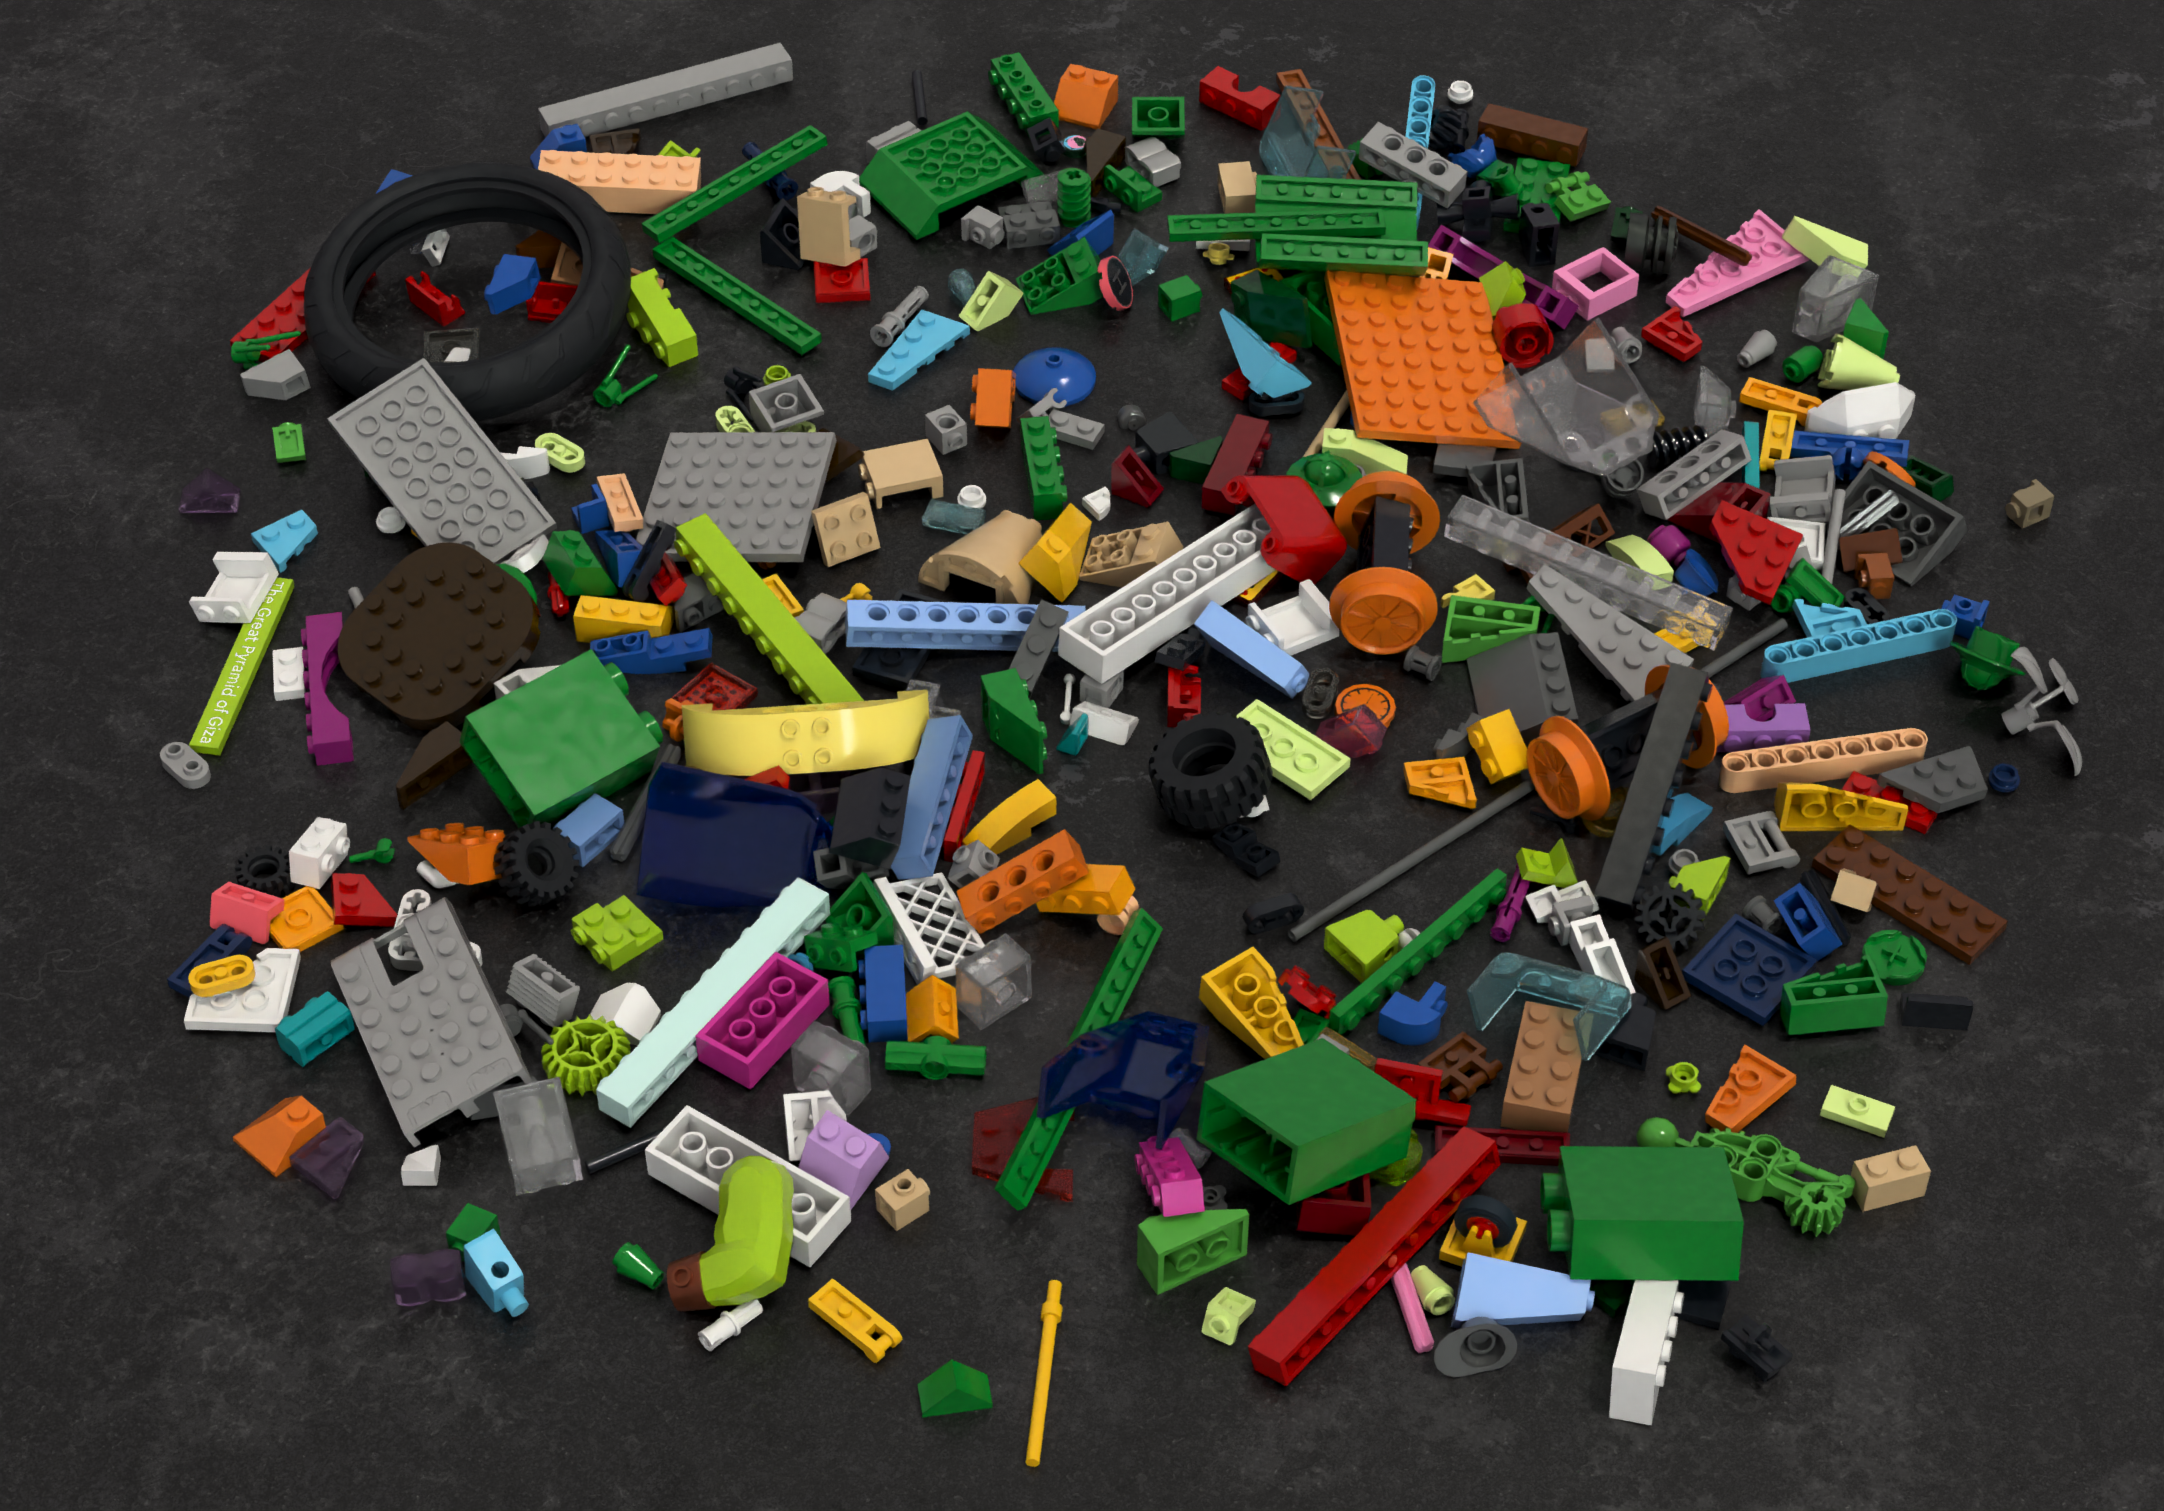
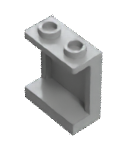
M1832 456L1775 460L1774 497H1770L1772 517L1811 522H1830L1836 480Z

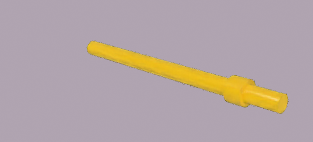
M1058 1280L1048 1282L1046 1302L1042 1304L1040 1319L1043 1321L1025 1460V1463L1032 1467L1040 1464L1056 1329L1062 1317L1063 1307L1060 1304L1062 1283Z

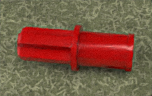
M549 571L548 579L550 586L548 587L547 595L551 600V610L553 613H557V617H563V614L569 612L568 598L570 596H565Z

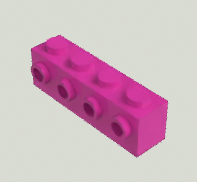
M1159 1135L1149 1137L1146 1142H1139L1140 1154H1135L1137 1175H1141L1142 1184L1146 1185L1148 1196L1151 1195L1153 1206L1159 1207L1163 1217L1205 1211L1202 1178L1179 1137L1167 1138L1166 1136Z

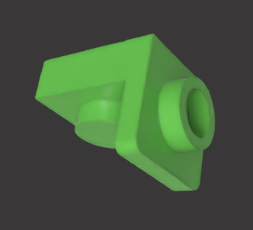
M287 422L280 424L279 427H272L277 463L306 460L301 424Z

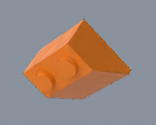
M1070 64L1060 78L1054 104L1059 110V120L1092 129H1100L1118 102V75Z

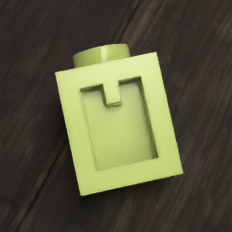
M1225 1287L1208 1303L1202 1333L1232 1345L1236 1340L1239 1326L1253 1313L1256 1300Z

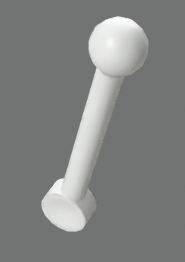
M1070 673L1064 676L1066 684L1064 712L1060 714V722L1065 725L1070 724L1072 716L1070 713L1072 684L1076 680L1075 676Z

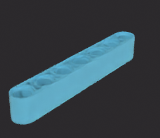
M1420 75L1412 81L1405 137L1415 140L1419 145L1428 149L1435 81L1429 76ZM1417 192V229L1422 203V194Z
M1937 609L1771 645L1765 649L1760 675L1761 678L1784 675L1787 683L1945 649L1950 646V642L1953 640L1957 617L1949 610Z

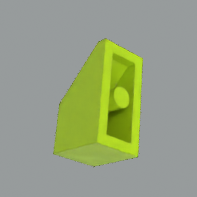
M1506 261L1479 277V281L1482 282L1489 301L1493 320H1495L1496 312L1500 308L1520 304L1526 296L1523 285L1525 278L1518 268L1514 269Z
M1722 856L1684 865L1677 877L1672 876L1670 878V887L1675 889L1678 883H1681L1683 885V893L1692 889L1695 893L1692 900L1700 898L1703 904L1697 910H1703L1707 915L1727 879L1731 858ZM1675 899V902L1680 907L1687 906V908H1690L1685 902Z

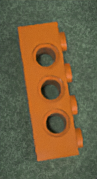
M1064 829L956 892L965 919L982 934L1075 882L1077 879L1088 874L1089 870L1080 845Z

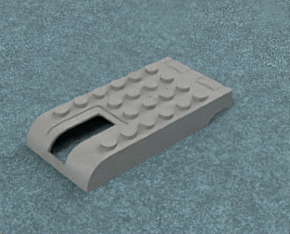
M446 897L404 919L403 924L376 939L370 938L331 960L333 972L403 1134L413 1147L421 1144L414 1135L415 1132L456 1109H460L466 1118L477 1113L480 1109L474 1102V1099L511 1078L520 1076L525 1084L532 1082L515 1038L459 918ZM408 932L424 968L417 974L393 986L377 949Z

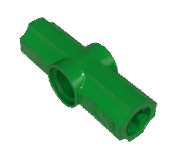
M930 1036L923 1042L888 1040L886 1044L885 1069L920 1071L924 1077L932 1080L946 1078L949 1073L984 1075L986 1069V1046L951 1044L947 1038L942 1036Z

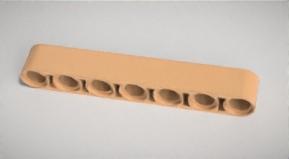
M1907 728L1727 753L1722 759L1718 782L1721 789L1726 792L1741 793L1777 788L1778 783H1814L1849 778L1853 771L1865 776L1880 774L1922 761L1928 738L1919 729Z

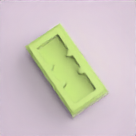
M1831 1085L1820 1116L1884 1138L1892 1120L1895 1106Z

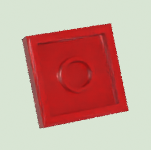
M861 258L845 267L814 261L816 303L870 300L868 258Z

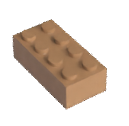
M1525 1001L1503 1102L1501 1127L1516 1130L1568 1133L1591 1013Z

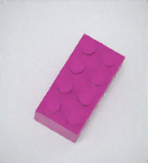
M775 952L695 1035L698 1061L751 1090L830 1005L828 979Z

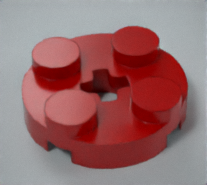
M1296 965L1292 970L1286 968L1277 979L1279 984L1283 986L1287 982L1292 987L1288 992L1317 1014L1323 1009L1325 1011L1324 1018L1329 1019L1330 1010L1336 1006V994L1322 984L1318 988L1309 981L1310 975Z

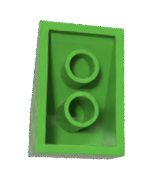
M1246 1209L1205 1210L1203 1212L1163 1217L1162 1214L1148 1217L1138 1224L1137 1266L1155 1293L1159 1295L1246 1256L1249 1213Z

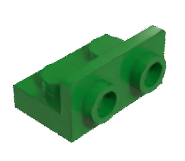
M1110 164L1104 167V187L1137 213L1162 200V191L1130 166L1120 171Z

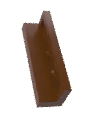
M1597 503L1580 510L1532 543H1529L1503 560L1502 563L1507 572L1519 568L1528 584L1534 576L1527 564L1531 560L1540 562L1541 568L1546 564L1547 566H1552L1550 568L1559 571L1615 534V531L1600 504ZM1594 519H1597L1604 532L1599 536L1590 533L1591 523ZM1573 533L1582 536L1579 549L1570 546ZM1551 547L1562 550L1560 562L1549 559Z

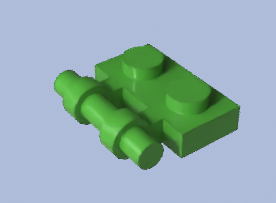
M1576 171L1570 173L1566 178L1557 177L1545 186L1547 193L1554 192L1558 196L1554 204L1569 221L1607 210L1611 204V201L1596 184L1590 186L1585 184L1590 179L1588 172L1581 173Z

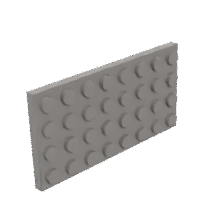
M422 358L327 418L329 425L425 547L436 543H459L473 548L494 564H500L510 559L518 549L532 543L534 539L542 534L547 535L557 528L553 518L425 358Z

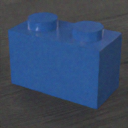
M1800 882L1773 900L1799 946L1808 955L1817 959V961L1842 945L1819 902Z

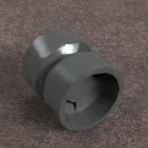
M1631 455L1615 457L1602 473L1601 484L1603 490L1613 498L1623 499L1629 497L1643 480L1644 470L1642 464Z

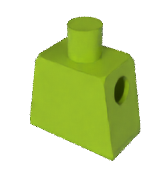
M1364 910L1325 928L1324 949L1357 980L1363 983L1398 953V934L1404 931V924L1397 915H1392L1383 921L1372 910Z

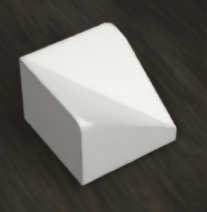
M438 1145L427 1147L406 1156L401 1167L403 1186H437L441 1162Z

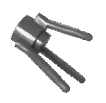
M512 1004L500 1005L513 1036L520 1032L523 1023H525L549 1045L554 1043V1040L528 1016L525 1009L518 1011Z

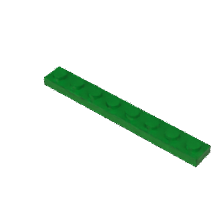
M809 125L641 223L643 232L658 243L667 240L679 231L689 227L691 224L828 145L827 137Z
M1383 209L1167 215L1169 242L1261 239L1262 233L1327 237L1385 235L1386 230Z
M673 236L652 249L655 259L799 354L803 355L822 342L820 332Z
M1498 868L1334 1006L1330 1010V1028L1328 1031L1339 1038L1347 1030H1353L1363 1016L1369 1011H1375L1384 998L1390 993L1394 994L1398 991L1403 982L1411 975H1417L1426 962L1432 957H1438L1444 950V947L1453 939H1459L1468 926L1473 922H1479L1489 908L1501 903L1507 893L1505 889L1507 874Z

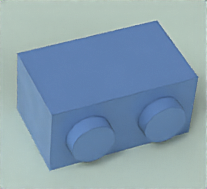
M594 793L586 801L581 802L565 819L560 820L554 828L558 827L562 830L560 834L562 838L565 836L570 838L569 848L575 847L577 854L573 855V860H579V866L584 867L616 839L624 824L623 810Z

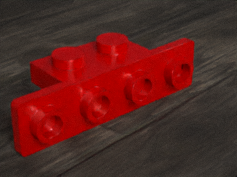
M1377 1058L1374 1072L1416 1099L1415 1120L1428 1119L1442 1122L1447 1126H1467L1471 1105L1439 1099L1443 1070Z

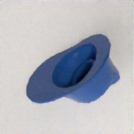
M1689 548L1686 551L1685 560L1674 574L1680 585L1678 589L1679 595L1681 597L1690 595L1695 600H1701L1713 592L1718 593V579L1715 572L1698 552Z

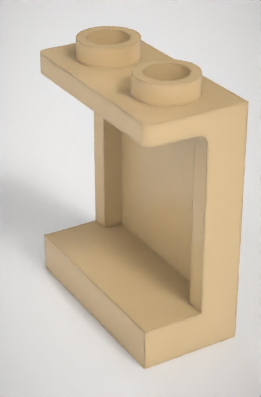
M822 187L808 188L807 192L797 196L801 259L844 267L861 259L860 248L850 247L848 207L856 203V196L846 195L845 191H824Z
M928 439L863 451L865 455L862 458V464H858V472L861 481H866V494H868L869 500L873 499L876 509L882 508L883 496L927 487L932 499L944 497L943 475Z

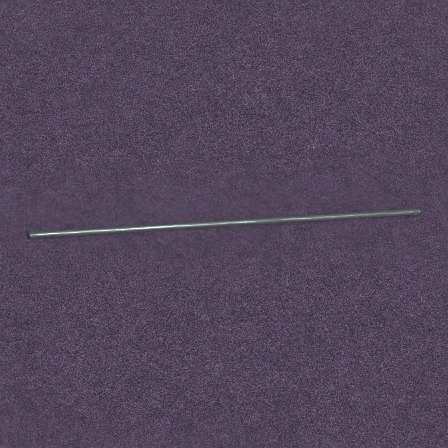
M1783 618L1777 620L1700 670L1708 672L1709 679L1787 629L1788 624ZM1531 777L1288 931L1289 938L1296 942L1535 789Z

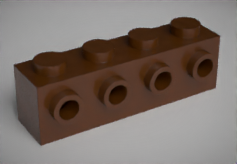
M1488 103L1478 122L1477 140L1480 135L1485 134L1486 137L1488 136L1490 139H1493L1495 147L1577 167L1586 150L1588 128Z

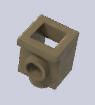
M2037 479L2031 481L2030 487L2020 489L2012 494L2011 502L2005 506L2006 514L2023 529L2050 516L2054 495Z

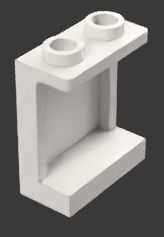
M217 552L213 562L219 571L218 576L205 597H191L189 604L199 622L251 623L279 573L268 552Z
M1310 579L1299 583V596L1263 610L1255 602L1248 604L1246 624L1290 656L1339 637V628L1335 625L1330 615L1329 601Z

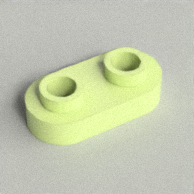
M545 433L535 440V448H546L549 464L561 471L573 473L584 467L585 456L583 449L560 435Z

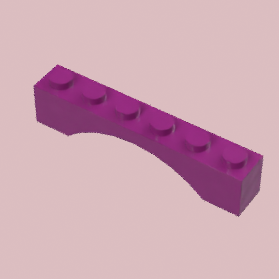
M1440 225L1428 244L1429 248L1453 254L1451 264L1478 280L1479 277L1504 263L1443 225ZM1522 273L1525 278L1523 285L1526 292L1522 303L1536 304L1545 319L1565 330L1579 306L1563 294Z
M342 612L305 616L306 628L301 629L303 647L307 646L306 650H302L304 668L308 667V671H303L305 689H310V692H304L306 710H311L310 714H306L307 731L312 732V735L307 736L309 754L315 753L317 766L354 761V750L349 718L339 712L326 695V687L330 675L340 662L338 657V640L344 626Z

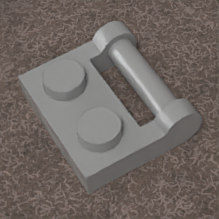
M1773 811L1724 821L1722 830L1747 874L1781 866L1789 869L1795 867L1800 862L1798 853L1795 849L1790 848L1778 827V819ZM1762 830L1767 831L1778 852L1773 851Z

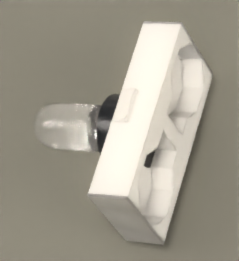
M446 229L430 233L423 239V242L412 244L409 247V251L411 254L423 253L432 267L440 265L450 235Z

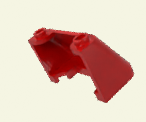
M1239 475L1233 477L1221 489L1226 500L1232 504H1242L1247 508L1256 504L1272 529L1262 541L1261 554L1270 567L1294 580L1303 582L1310 579L1315 585L1345 554L1347 548L1346 539L1310 484L1303 478L1295 475Z

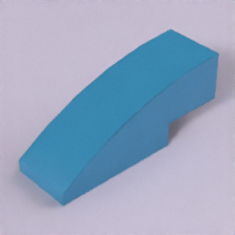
M1689 793L1679 794L1670 798L1675 800L1673 810L1669 818L1664 817L1661 828L1665 829L1664 837L1660 847L1654 846L1653 852L1660 856L1672 844L1677 847L1712 812L1713 807Z

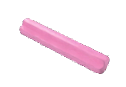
M1405 1263L1394 1274L1391 1281L1415 1350L1418 1353L1429 1352L1433 1349L1434 1340L1408 1265Z

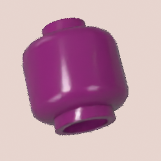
M1661 525L1647 538V542L1658 550L1669 565H1675L1677 568L1685 560L1686 551L1691 546L1689 539L1674 525L1666 527Z

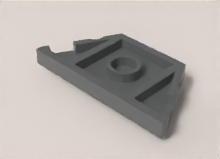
M1970 746L1880 773L1877 784L1883 788L1891 784L1904 790L1902 797L1918 802L1936 813L1985 798L1988 790Z

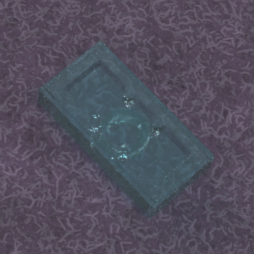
M931 499L922 517V525L968 534L983 525L986 519V510Z

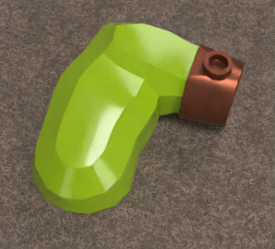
M747 1156L737 1160L724 1172L719 1185V1215L714 1230L715 1245L707 1252L700 1251L672 1261L667 1267L668 1290L673 1305L678 1311L715 1309L717 1306L740 1305L764 1297L784 1285L793 1244L792 1199L794 1193L793 1178L784 1165L763 1156Z

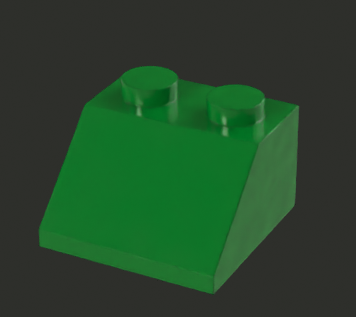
M1132 97V138L1146 139L1151 136L1170 139L1184 138V97Z
M579 531L552 532L542 559L565 596H617L619 592L617 587Z

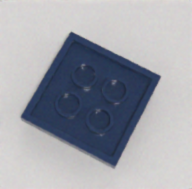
M1735 913L1682 970V974L1686 982L1764 1026L1780 1008L1783 984L1810 975L1816 968L1817 959Z

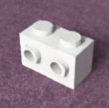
M321 817L315 819L289 851L291 882L317 889L323 886L348 855L350 839L347 837V825L345 823Z

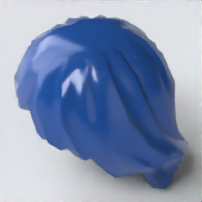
M1482 134L1478 137L1475 145L1471 146V149H1466L1465 152L1459 154L1449 153L1448 159L1450 162L1458 164L1466 170L1468 178L1476 179L1479 173L1497 159L1494 141L1488 136L1486 137L1485 134Z

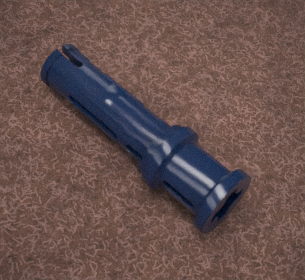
M748 142L742 148V154L748 160L763 153L755 142ZM785 170L765 181L769 188L776 191V196L780 200L782 198L785 201L790 200L798 191V184L793 179L787 177Z

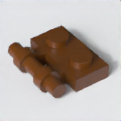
M1463 1031L1417 1064L1443 1070L1440 1090L1449 1084L1454 1086L1455 1088L1448 1093L1449 1098L1454 1103H1457L1462 1098L1468 1099L1474 1095L1476 1088L1482 1084H1489L1496 1079V1074L1503 1070V1065L1498 1059H1494L1490 1063L1485 1061L1487 1048ZM1471 1069L1475 1073L1468 1078L1464 1073Z

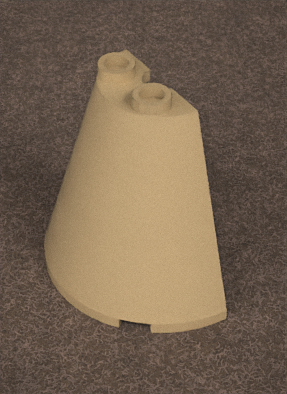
M1003 510L995 518L929 557L920 569L918 582L945 591L950 584V572L995 588L996 604H1028L1035 578L1018 563L1042 536V526L1034 519H1027L1009 510Z

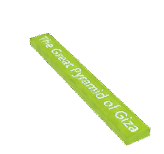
M277 577L251 623H243L189 743V746L196 753L221 755L295 587L293 579Z

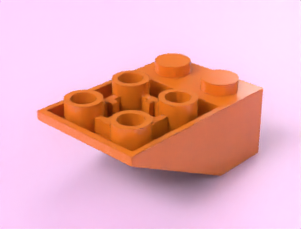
M449 823L445 825L443 830L425 828L420 830L419 835L408 837V842L450 882L473 885L502 878L501 874L495 875L494 868L499 866V862H494V855L500 852L496 848L500 842L504 841L503 838L506 836L504 835V830L484 831L482 826L464 828L463 823Z

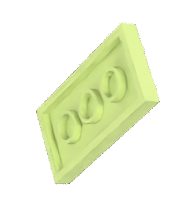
M1258 699L1237 715V719L1242 717L1258 729L1271 763L1272 776L1309 800H1312L1350 767L1351 758Z

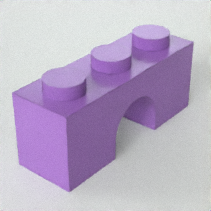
M1805 703L1774 704L1772 719L1765 722L1751 719L1746 714L1744 704L1725 705L1729 720V733L1726 741L1717 747L1716 752H1737L1808 742L1810 725Z

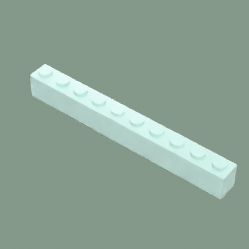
M799 877L790 886H786L781 891L779 898L770 907H766L761 912L759 919L742 932L740 939L731 948H727L722 953L720 960L711 969H707L702 974L700 981L691 990H687L682 995L680 1002L671 1011L666 1012L662 1016L659 1024L650 1033H646L641 1038L639 1045L629 1055H625L621 1059L618 1067L608 1077H604L600 1081L596 1089L599 1110L631 1128L698 1056L695 1035L775 952L788 958L805 942L804 936L813 933L830 915L829 893Z

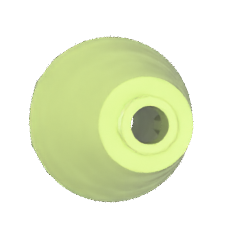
M1835 334L1830 342L1835 343L1833 350H1826L1818 379L1823 380L1818 383L1819 387L1835 390H1854L1894 382L1898 383L1900 374L1896 373V366L1839 334Z

